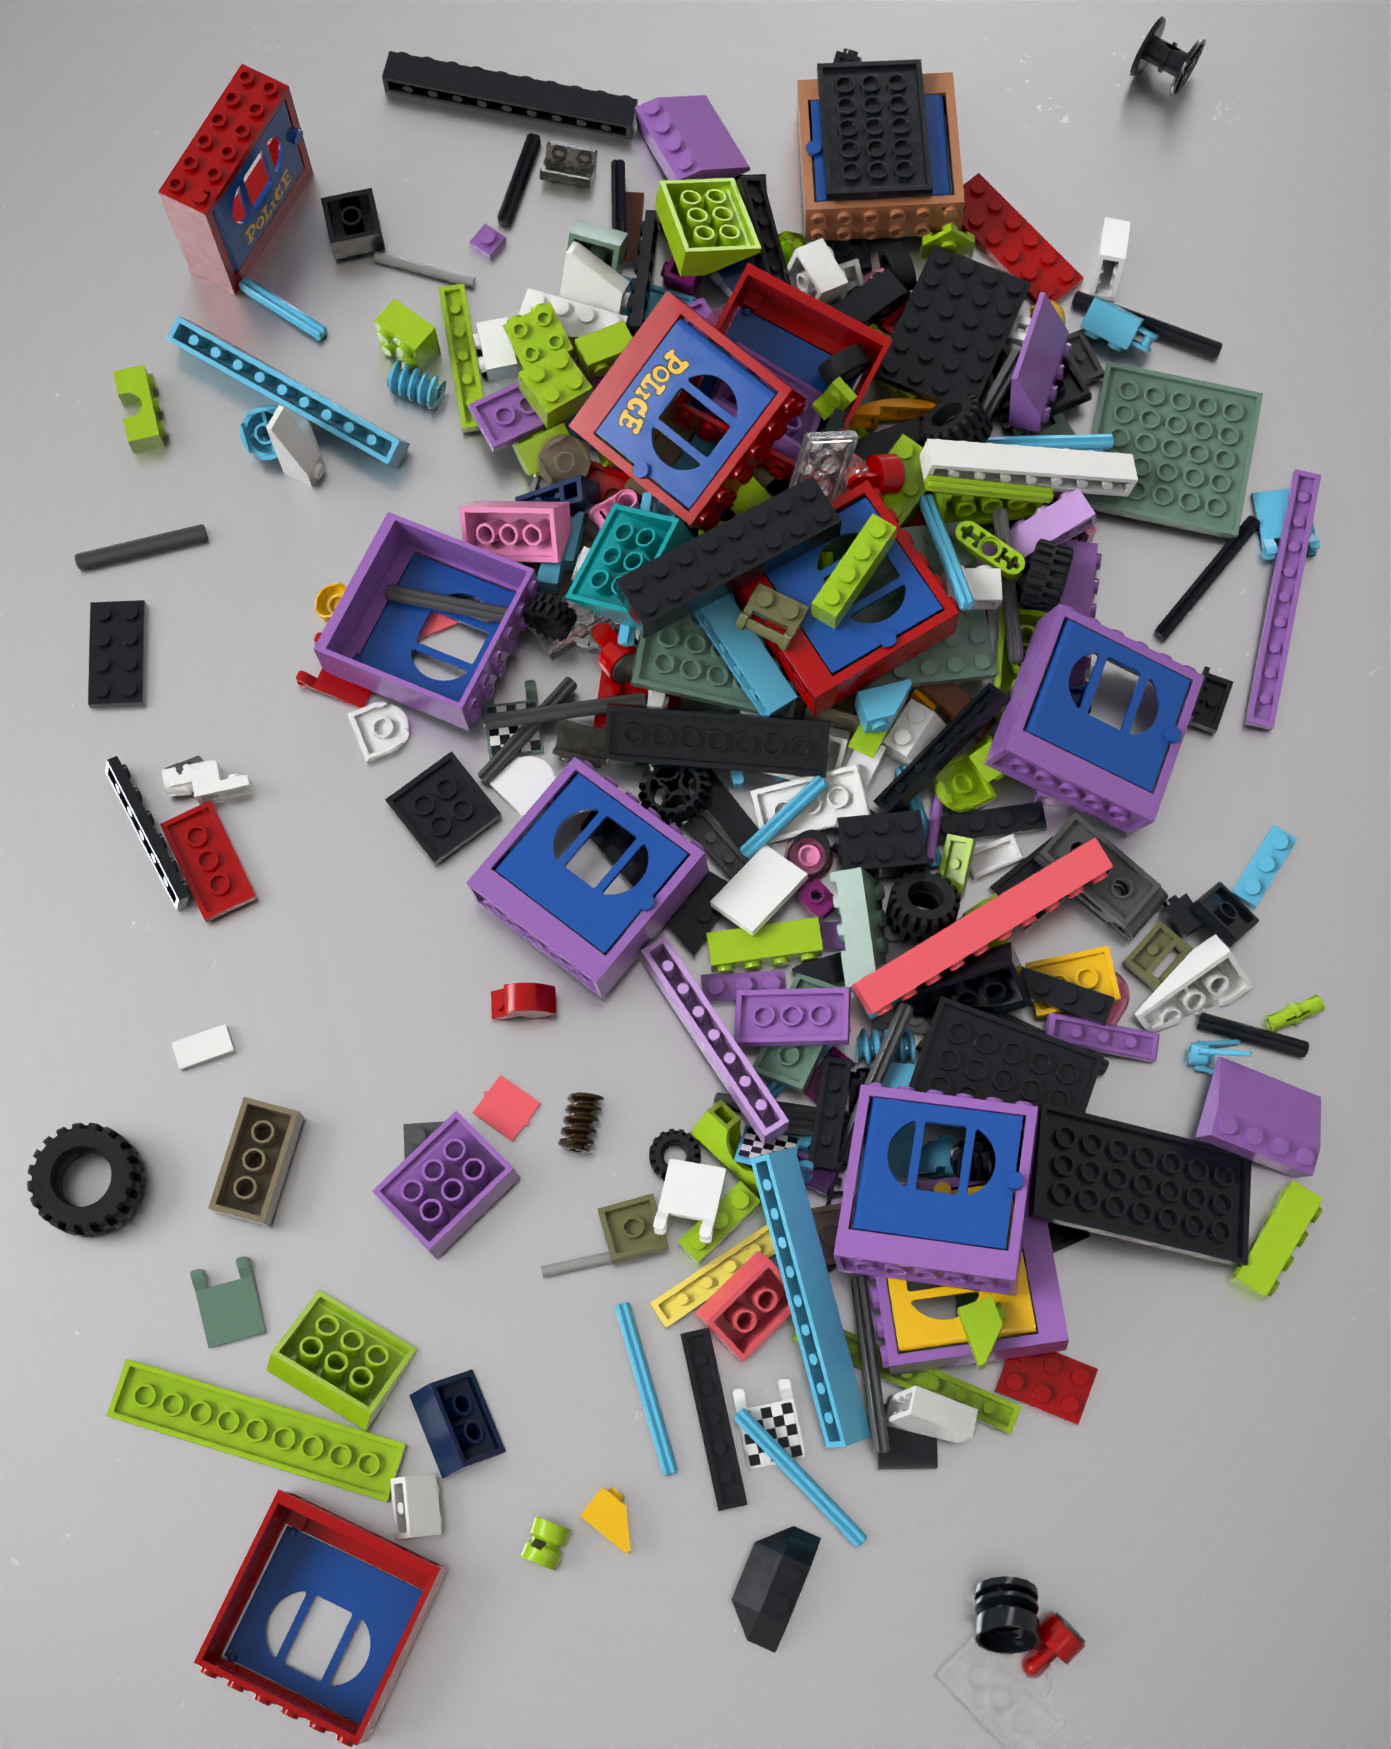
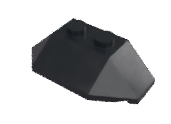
M792 1526L754 1542L731 1599L747 1641L774 1653L776 1652L811 1568L821 1540L820 1537Z

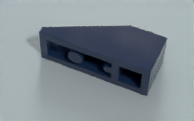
M577 475L515 497V501L569 502L571 517L579 511L585 514L589 513L593 506L601 502L599 483L583 475Z

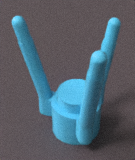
M1238 1039L1197 1040V1042L1190 1043L1189 1065H1195V1071L1213 1075L1215 1069L1208 1067L1207 1064H1213L1214 1055L1249 1057L1252 1053L1251 1051L1214 1049V1047L1239 1045L1241 1041Z

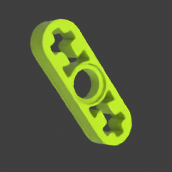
M963 521L957 526L955 540L961 548L992 568H1001V575L1007 579H1017L1023 574L1025 559L1019 552L973 521ZM969 530L973 531L972 537L974 539L971 537H967L966 540L963 539L962 531L965 533L969 532ZM975 540H977V541L979 542L977 548H975V544H976V541H975ZM986 544H993L997 547L998 552L994 556H987L982 552V548ZM1003 552H1005V555H1004V559H1005V560H1003V559L1001 558ZM1014 560L1017 561L1018 569L1014 567L1011 570L1007 569L1008 563L1006 561L1012 563Z

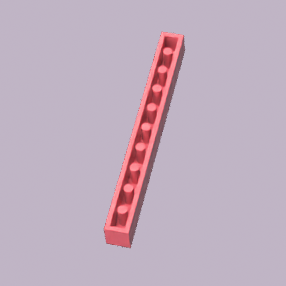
M1095 837L855 982L851 987L868 1015L876 1012L880 1016L893 1008L891 1002L901 997L902 1001H905L918 993L915 989L922 983L929 986L941 979L940 972L947 968L952 972L964 965L965 961L963 958L973 953L977 957L990 949L987 945L994 939L1001 942L1013 935L1012 928L1019 924L1024 928L1037 920L1035 914L1044 909L1047 914L1061 905L1059 902L1061 898L1068 895L1071 899L1085 891L1082 887L1084 884L1092 881L1094 885L1108 877L1106 871L1112 868L1113 865Z

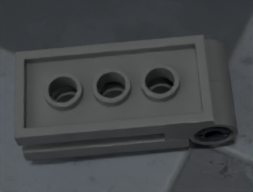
M1075 812L1034 860L1045 868L1071 852V849H1076L1096 837L1113 867L1106 871L1108 877L1093 885L1092 881L1084 884L1082 887L1085 891L1078 894L1077 897L1107 923L1111 921L1112 926L1121 935L1132 940L1168 899V894L1161 887L1160 883ZM1114 885L1119 886L1123 890V896L1118 895L1114 891Z

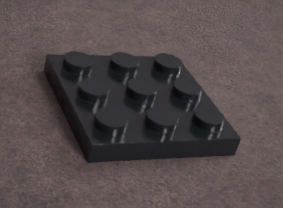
M452 751L385 799L387 805L434 865H437L502 817L496 806Z

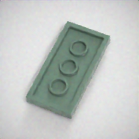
M797 973L789 989L840 987ZM826 1045L762 1046L753 1064V1068L761 1078L804 1093Z

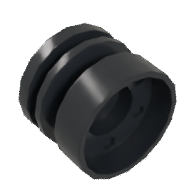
M1007 1576L981 1581L974 1591V1599L976 1601L975 1612L977 1613L975 1619V1641L987 1651L1001 1654L1023 1653L1039 1645L1040 1625L1039 1619L1036 1616L1039 1604L1037 1602L1038 1589L1035 1584L1025 1579Z

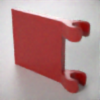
M320 632L314 638L315 645L322 634ZM323 668L318 678L302 670L296 676L298 685L313 689L359 709L365 707L372 692L324 671Z

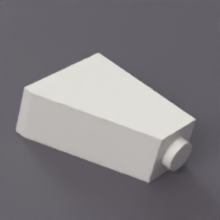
M1105 217L1099 239L1090 295L1099 296L1107 301H1115L1126 259L1131 222Z
M573 241L566 252L559 297L621 314L624 308L628 309L632 293L628 292L630 282L582 244Z
M917 1385L888 1396L885 1409L888 1427L955 1443L972 1439L978 1427V1421L976 1420L978 1409Z

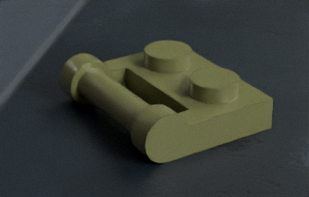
M759 583L746 607L739 615L735 627L741 630L747 629L778 644V648L787 651L809 613V607ZM754 614L787 631L782 634L751 619Z
M1159 920L1122 964L1143 980L1154 992L1194 948ZM1175 947L1180 954L1159 978L1155 977L1152 972Z

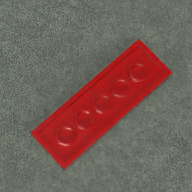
M980 173L963 185L965 203L962 231H968L975 235V244L1003 272L1031 282L1027 297L1034 304L1037 303L1040 292L1046 293L1049 300L1058 303L1083 283L1084 277Z

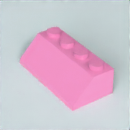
M474 501L459 507L464 542L515 562H561L572 530L569 502Z

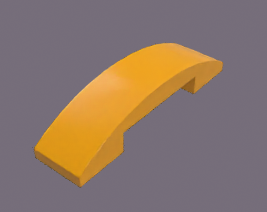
M891 398L873 401L858 407L850 422V429L876 430L878 421L904 422L915 417H924L937 404L910 398Z

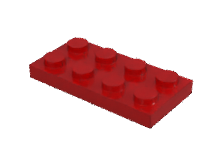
M211 800L160 824L206 923L257 899Z

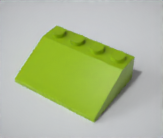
M734 178L659 180L655 208L680 276L707 275L761 253V245Z
M318 1289L270 1353L266 1371L366 1431L392 1393L415 1355L417 1348Z

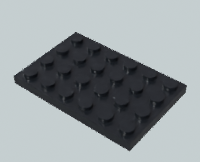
M921 59L817 63L826 200L932 196L933 183Z
M934 245L891 336L893 340L873 379L935 404L951 396L965 393L975 395L979 401L1030 290L1031 282Z
M941 996L908 1087L915 1089V1091L926 1093L928 1090H938L943 1092L944 1095L956 1096L960 1093L969 1094L974 1099L981 1100L995 1097L1002 1099L1005 1103L1013 1104L1017 1101H1026L1036 1107L1044 1102L1085 1113L1104 1055ZM1022 1129L1021 1137H1024V1129Z

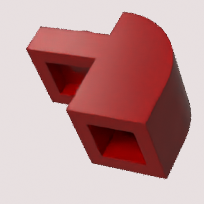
M529 982L505 984L503 989L491 991V1017L494 1020L500 1021L517 1016L537 1019L556 1014L555 986Z

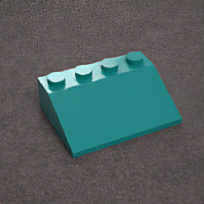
M614 503L565 598L622 625L637 628L616 592L615 579L692 540L693 534L679 518Z

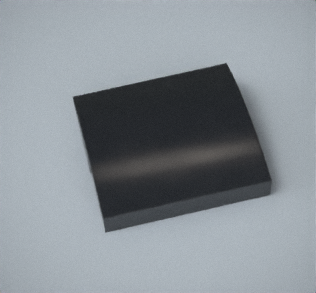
M887 1426L890 1450L887 1453L877 1454L878 1470L938 1468L937 1438Z

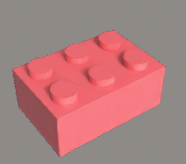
M757 1251L695 1314L733 1355L744 1362L791 1315L780 1270L769 1258Z

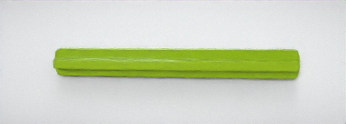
M927 475L924 481L925 490L932 492L1039 503H1051L1054 497L1053 489L1045 486L940 475Z

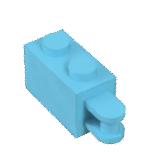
M1099 296L1094 297L1080 327L1085 329V335L1096 340L1101 337L1109 341L1107 344L1109 347L1119 352L1122 349L1128 350L1133 345L1150 353L1152 350L1150 346L1153 340H1157L1159 337L1156 333L1141 326L1144 319ZM1138 331L1145 334L1141 342L1135 340Z

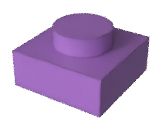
M485 223L471 239L470 247L491 261L506 243V237Z

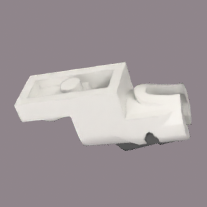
M200 756L173 764L162 770L164 787L169 797L192 795L191 792H194V796L200 805L209 800L215 802L254 793L252 781L247 774L235 773L223 780L222 770L218 762L215 760L204 761Z

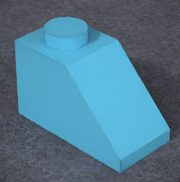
M910 679L857 692L854 706L864 733L872 731L880 733L892 726L908 698L912 685Z

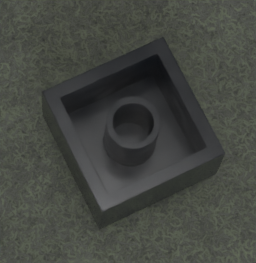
M372 188L321 198L334 259L385 249Z

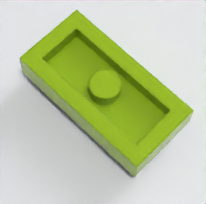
M947 834L938 873L942 874L941 877L943 879L948 878L951 880L950 885L956 886L958 889L957 893L965 894L976 840Z

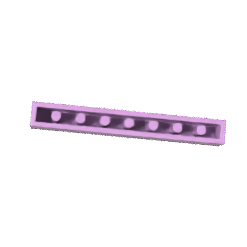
M664 936L642 949V963L763 1145L788 1131V1118L666 937Z

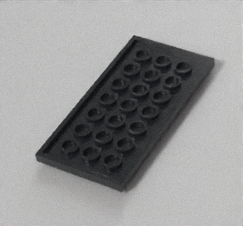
M1044 1102L1037 1105L1038 1129L1032 1168L1028 1217L1237 1267L1248 1265L1252 1160L1209 1143Z

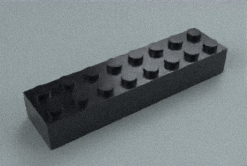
M812 476L615 579L616 592L643 638H646L840 536L842 521Z

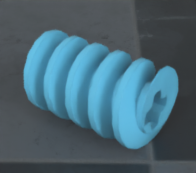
M397 359L388 375L387 386L389 391L393 394L398 393L403 398L408 396L410 401L415 402L417 400L418 404L423 406L427 404L429 409H435L444 396L446 381L439 385V376L437 375L430 381V372L427 371L420 377V368L418 367L414 369L413 373H410L411 365L408 363L401 369V360Z
M865 1029L860 1030L859 1036L856 1039L857 1065L860 1064L862 1057H865L867 1065H871L872 1059L877 1056L888 1029L883 1030L881 1037L877 1029H872L870 1037H868ZM911 1029L906 1030L891 1063H894L896 1057H899L901 1063H906L907 1057L911 1058L913 1064L915 1063V1038Z

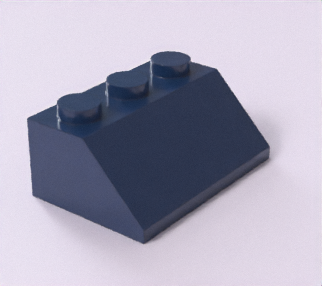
M473 1369L429 1383L409 1395L442 1479L465 1471L506 1452Z

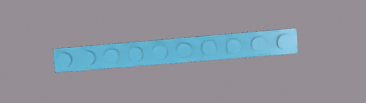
M177 316L166 338L167 341L388 465L399 467L410 445L407 441L191 320Z
M795 1147L753 1157L750 1160L826 1448L846 1447L871 1437V1432L799 1166V1160Z

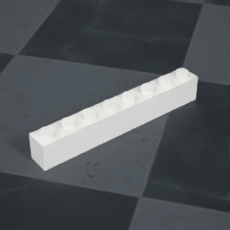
M927 439L920 454L924 481L927 475H940L1051 487L1056 492L1074 491L1079 488L1084 494L1126 497L1129 496L1138 481L1133 454Z

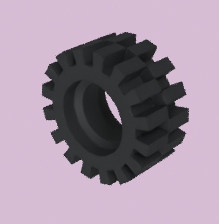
M545 592L536 593L523 614L525 622L530 623L529 627L531 629L535 628L537 634L542 633L544 638L548 639V637H551L553 641L557 639L563 641V639H566L577 621V614L574 613L575 610L568 608L569 604L567 602L563 603L558 596L553 598V594L548 593L546 595Z
M669 1129L668 1132H661L660 1136L655 1137L653 1140V1144L649 1149L650 1165L654 1173L660 1176L663 1181H665L668 1164L664 1160V1152L670 1146L677 1145L682 1147L687 1155L685 1161L700 1164L701 1150L699 1143L689 1132L687 1134L682 1129H679V1131Z

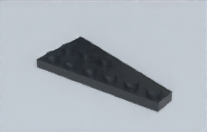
M591 811L581 826L582 831L598 814V811ZM606 818L589 840L614 866L636 840V837L610 818ZM645 846L638 851L620 873L631 885V888L639 883L646 872L648 851ZM710 871L665 924L671 931V934L677 941L679 940L693 959H695L704 945L706 933L712 932L722 916L720 912L711 907L710 901L722 890L728 881Z

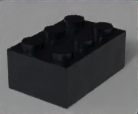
M920 810L837 817L834 834L839 871L862 867L874 878L902 876L906 872L911 874L912 870L924 872L928 859Z

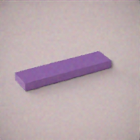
M1048 1013L1045 1034L1090 1051L1147 1062H1156L1159 1033L1107 1023L1106 1026H1102L1081 1018L1056 1013Z

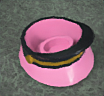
M806 830L792 839L786 848L784 858L806 872L811 882L816 878L820 879L825 876L833 864L834 857L828 838L817 830Z

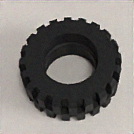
M75 1123L72 1124V1129L62 1127L56 1130L58 1136L55 1138L48 1136L43 1141L46 1145L42 1151L36 1149L33 1155L37 1159L35 1165H29L27 1172L32 1176V1180L27 1181V1190L33 1194L30 1201L33 1207L39 1210L38 1214L45 1221L49 1222L50 1225L74 1236L93 1237L94 1234L102 1236L108 1234L110 1228L118 1229L124 1225L122 1220L126 1216L131 1218L136 1210L132 1209L135 1203H141L143 1194L140 1193V1189L145 1187L146 1178L142 1176V1171L145 1170L144 1164L138 1158L139 1153L135 1147L116 1131L107 1126L102 1127L97 1123H89L88 1125ZM84 1155H100L108 1161L111 1167V1182L108 1190L97 1202L91 1205L80 1207L71 1204L65 1198L62 1187L66 1170L76 1159Z

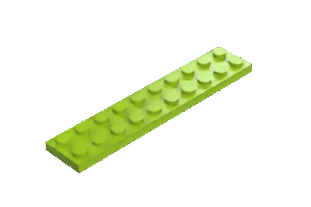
M130 1359L125 1361L106 1415L107 1417L387 1503L391 1496L390 1479L397 1477L407 1444Z

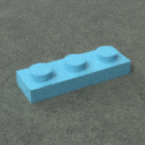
M1273 825L1232 893L1241 902L1255 909L1298 839Z

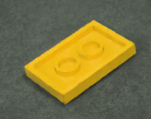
M1109 945L1025 963V967L1112 996L1115 998L1114 1003L1121 1002ZM1033 1002L1037 1019L1048 1017V1013L1065 1014L1064 1012Z

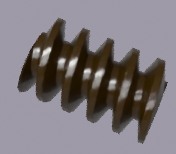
M586 1092L569 1094L567 1100L572 1104L565 1107V1111L569 1116L563 1118V1123L568 1127H563L560 1131L566 1138L559 1139L558 1145L572 1153L592 1155L593 1153L588 1151L586 1146L595 1145V1142L589 1139L588 1135L597 1134V1130L590 1127V1125L600 1121L592 1115L595 1112L602 1111V1108L595 1105V1102L604 1101V1097Z

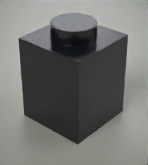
M1187 893L1180 898L1176 895L1169 898L1163 903L1164 909L1159 914L1165 925L1182 939H1185L1201 928L1205 923L1190 907L1193 901Z

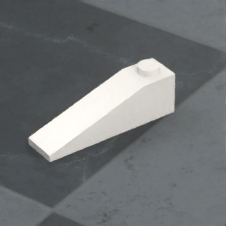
M279 405L266 429L285 475L312 487L316 479L319 480L322 477L325 464L311 423L304 417Z
M1215 934L1193 949L1134 1014L1146 1031L1157 1032L1180 1023L1183 1017L1194 1013L1199 1016L1203 1012L1206 1013L1207 1008L1218 1004L1221 1006L1228 1005L1254 986L1230 949Z

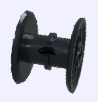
M1161 16L1150 29L1139 48L1130 70V76L1138 75L1148 62L1158 67V72L1162 73L1165 71L1175 77L1169 92L1170 97L1175 98L1195 68L1205 46L1206 39H1199L1188 53L1177 47L1178 43L1173 42L1170 44L1161 39L1166 25L1165 17Z

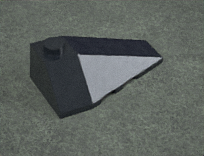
M1011 942L990 948L977 957L972 956L964 960L965 964L952 972L950 969L939 973L942 977L941 979L929 986L922 983L915 988L918 993L907 999L908 1005L914 1008V1017L934 1016L941 996L981 1011H995V1014H1006L1032 1005L1022 966Z

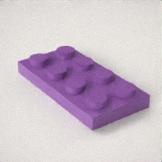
M850 988L736 990L734 1040L739 1047L849 1045Z

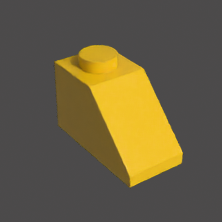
M612 1486L608 1491L602 1487L580 1517L623 1552L629 1554L632 1549L627 1506L622 1503L625 1497Z

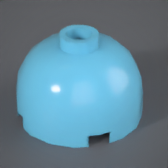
M274 405L259 406L247 412L243 423L240 425V437L245 449L249 453L253 452L256 456H259L258 458L261 460L277 458L266 429L278 408Z
M941 1135L938 1136V1141L928 1142L922 1147L918 1177L929 1180L955 1177L950 1163V1150H952L955 1144H958L955 1143V1137Z

